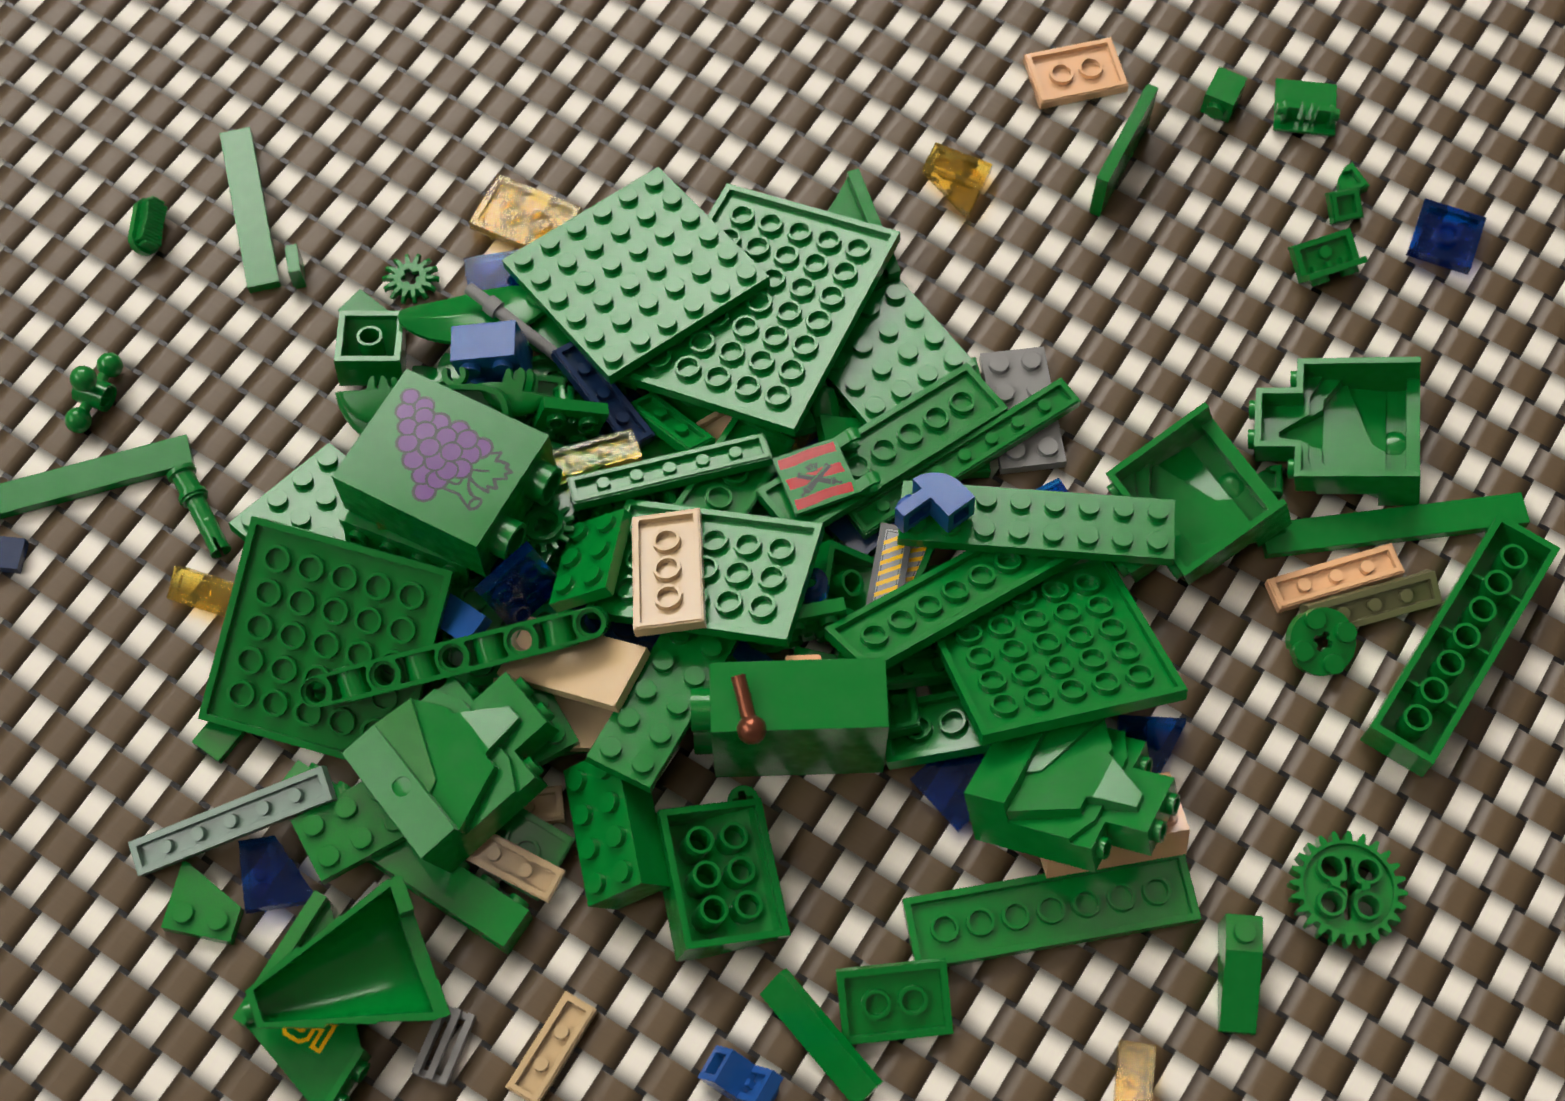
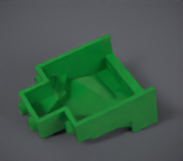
M1421 356L1297 358V371H1291L1290 387L1256 388V399L1249 400V420H1255L1254 429H1248V449H1254L1255 461H1288V479H1294L1295 491H1315L1316 494H1368L1378 498V506L1419 505Z
M1206 402L1106 472L1110 482L1106 488L1111 495L1175 500L1173 566H1167V568L1176 580L1183 577L1188 585L1202 575L1209 574L1249 544L1256 543L1260 547L1292 524L1286 501L1283 498L1278 500L1214 421ZM1112 561L1123 578L1130 575L1135 583L1160 566Z
M505 672L481 693L471 681L468 680L464 684L453 676L438 690L433 689L421 701L412 698L408 699L372 725L343 751L342 755L419 857L452 873L548 786L540 776L544 770L532 756L552 739L559 730L552 722L555 718L553 712L542 701L538 704L534 701L531 695L535 691L523 677L520 676L516 680Z
M1104 718L992 743L964 791L975 840L1095 873L1102 859L1106 860L1112 846L1151 856L1157 843L1164 841L1167 823L1171 815L1175 816L1177 814L1181 797L1176 792L1175 778L1151 772L1153 761L1148 754L1147 742L1126 737L1124 731L1107 728Z

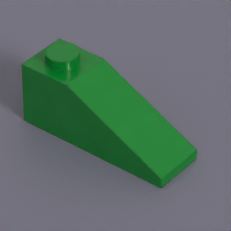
M1226 913L1218 923V1032L1245 1035L1256 1034L1263 959V916Z

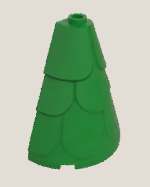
M402 874L394 876L392 879H386L345 914L337 916L302 948L296 947L245 990L248 1000L241 1002L248 1024L255 1022L258 1029L326 1028L328 1024L376 1025L378 1022L436 1021L439 1018L451 1015L420 932Z

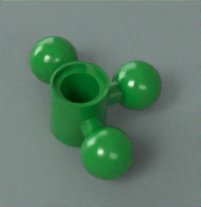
M112 352L102 354L96 364L99 372L98 375L88 366H78L72 370L69 378L72 385L71 396L74 401L81 404L79 407L70 409L65 415V425L71 432L83 433L90 428L92 424L90 411L92 408L106 412L112 407L116 399L117 388L114 384L107 381L109 378L119 376L123 370V361L119 355Z

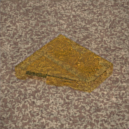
M935 142L923 166V174L964 217L969 218L992 171L993 164Z

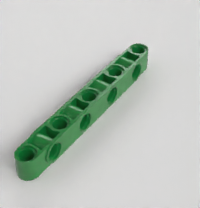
M590 606L574 611L567 610L336 668L332 672L305 679L299 689L300 698L306 706L311 708H321L336 703L344 704L580 644V642L605 635L610 628L611 618L609 613L599 606ZM590 612L597 614L601 619V627L597 632L589 631L584 624L585 617ZM520 630L529 632L532 637V644L528 649L521 648L516 642V636ZM452 647L458 648L463 654V662L460 666H454L449 661L448 654ZM385 664L391 666L395 672L394 680L391 683L385 682L381 677V669ZM316 682L322 683L326 688V696L323 700L318 699L314 695L313 688Z

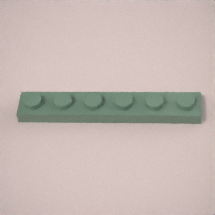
M318 766L128 842L137 875H149L303 814L308 810L336 801L337 797L327 766Z

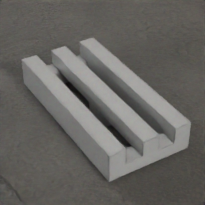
M449 1005L448 1008L451 1014L449 1016L451 1018L428 1071L424 1070L446 1017L433 1021L411 1071L416 1076L448 1087L477 1018L474 1014L463 1012L461 1009L452 1008ZM459 1019L465 1022L444 1071L439 1076L436 1073Z

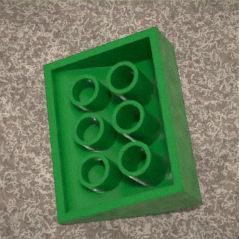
M761 798L668 808L657 811L656 818L670 887L662 890L676 962L712 957L787 938L791 935Z

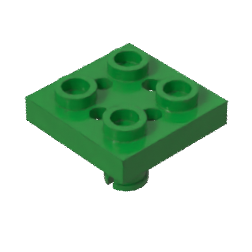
M565 385L557 386L553 389L554 397L543 396L529 426L549 435L551 441L579 451L585 450L594 437L599 434L609 416L608 403L574 400L573 387L567 386V394H565Z
M808 584L790 645L783 648L793 649L795 646H801L803 642L816 640L819 643L828 642L824 638L825 627L845 617L847 609L844 597L813 603L809 588L810 584Z

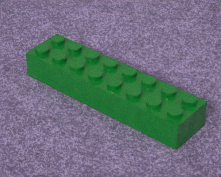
M1499 513L1481 538L1360 738V741L1418 776L1423 777L1438 758L1560 548Z

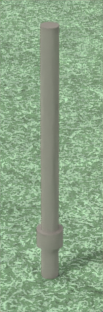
M472 282L467 285L464 293L480 304L482 311L491 318L497 317L501 321L516 320L526 340L552 360L551 354L553 350L557 349L556 346L504 307L505 303L495 295L489 296Z

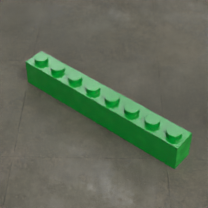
M298 760L283 780L316 768L318 765L311 762L307 766ZM339 781L337 785L332 782L336 795L351 788L342 781ZM407 840L367 861V863L390 878L402 874L408 890L507 955L533 920L530 911L527 909L529 904L524 899L514 893H511L509 897L498 890L500 885L489 876L482 874L479 878L469 871L471 866L464 861L452 873H449L421 859Z

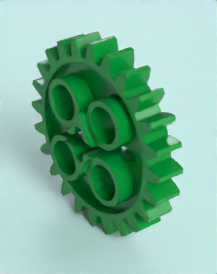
M1332 831L1328 836V842L1320 835L1315 840V846L1308 842L1303 848L1305 854L1298 853L1294 861L1299 866H1292L1288 872L1297 878L1290 880L1286 886L1296 891V893L1290 896L1288 901L1290 903H1299L1300 905L1295 911L1294 916L1305 915L1307 917L1303 928L1306 929L1314 925L1317 928L1314 938L1318 939L1323 933L1328 934V945L1330 946L1338 938L1341 939L1343 949H1347L1353 939L1359 949L1363 948L1366 945V937L1373 945L1380 940L1379 933L1387 937L1392 932L1389 925L1396 926L1400 923L1401 919L1395 913H1402L1407 907L1398 901L1408 895V891L1398 888L1406 880V877L1395 876L1394 874L1400 863L1389 864L1386 861L1391 854L1390 850L1382 854L1377 852L1379 841H1375L1370 847L1365 845V834H1362L1357 841H1353L1351 831H1347L1343 835L1342 840H1340L1338 834ZM1344 859H1348L1350 861V869L1348 871V875L1346 862L1344 861ZM1321 864L1331 865L1336 871V877L1326 875L1322 870ZM1358 867L1369 870L1372 874V880L1363 879L1358 873ZM1345 881L1347 889L1341 888ZM1347 890L1353 891V893L1350 895L1349 898H1348ZM1326 898L1334 902L1336 912H1329L1324 909L1321 899ZM1358 902L1368 904L1372 909V916L1361 913L1358 908ZM1346 904L1348 917L1350 918V920H1346L1344 918V910L1346 909Z

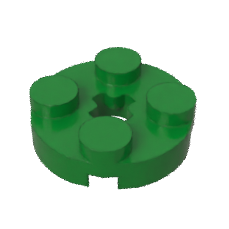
M1328 607L1311 608L1304 613L1298 614L1289 624L1285 636L1286 649L1290 651L1293 664L1304 673L1315 676L1339 674L1353 658L1356 649L1357 629L1344 614ZM1324 633L1328 644L1327 647H1323L1319 651L1317 650L1318 644L1314 642V637L1321 636Z

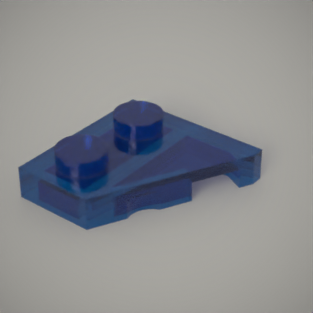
M275 835L238 841L244 906L247 914L306 904L314 891L306 883Z

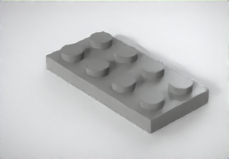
M1044 346L980 353L979 362L982 378L1007 405L1008 410L1051 384ZM1059 420L999 456L997 460L1000 475L1065 467L1067 461Z

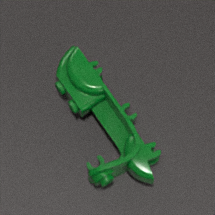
M466 367L459 368L460 377L457 380L451 378L450 368H443L441 372L442 379L447 384L443 386L524 424H527V417L535 414L543 396L554 397L533 392L535 373L532 369H528L526 372L523 368H519L513 373V370L508 368L504 373L502 382L465 384L469 378V371ZM371 376L365 390L339 391L335 393L338 407L344 419L359 435H361L397 383L398 379L396 377H392L390 385L389 379L386 376H381L377 387L376 377Z

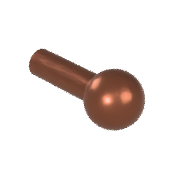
M739 674L731 677L741 715V720L737 725V734L744 743L757 744L766 735V724L762 718L755 714L746 675Z

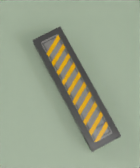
M881 522L866 605L905 584L911 546L897 545L898 528L894 524Z

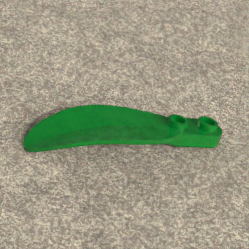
M520 285L483 290L489 296L495 295L504 302V307L527 325L534 323L545 315V312ZM467 294L412 306L401 310L398 314L399 323L410 333L429 341L451 344L452 326L501 321L497 317L491 318L482 311V306Z

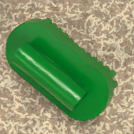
M155 196L142 198L133 205L128 242L130 248L142 256H150L156 253L159 247L162 246L163 225L168 207L164 205V201Z

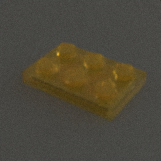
M498 174L470 219L469 225L472 230L521 249L580 214L582 207Z

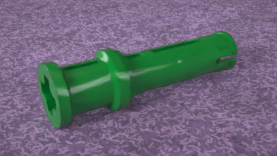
M193 463L179 464L167 473V479L171 484L175 485L179 493L178 501L180 505L189 509L210 552V556L215 559L221 558L222 556L217 548L218 544L225 555L232 548L228 544L207 502L208 490L205 486L200 485L195 475L197 469Z

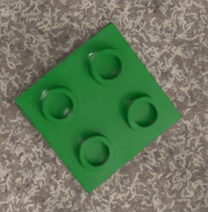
M1276 78L1273 130L1335 137L1336 121L1340 117V109L1336 108L1337 84Z

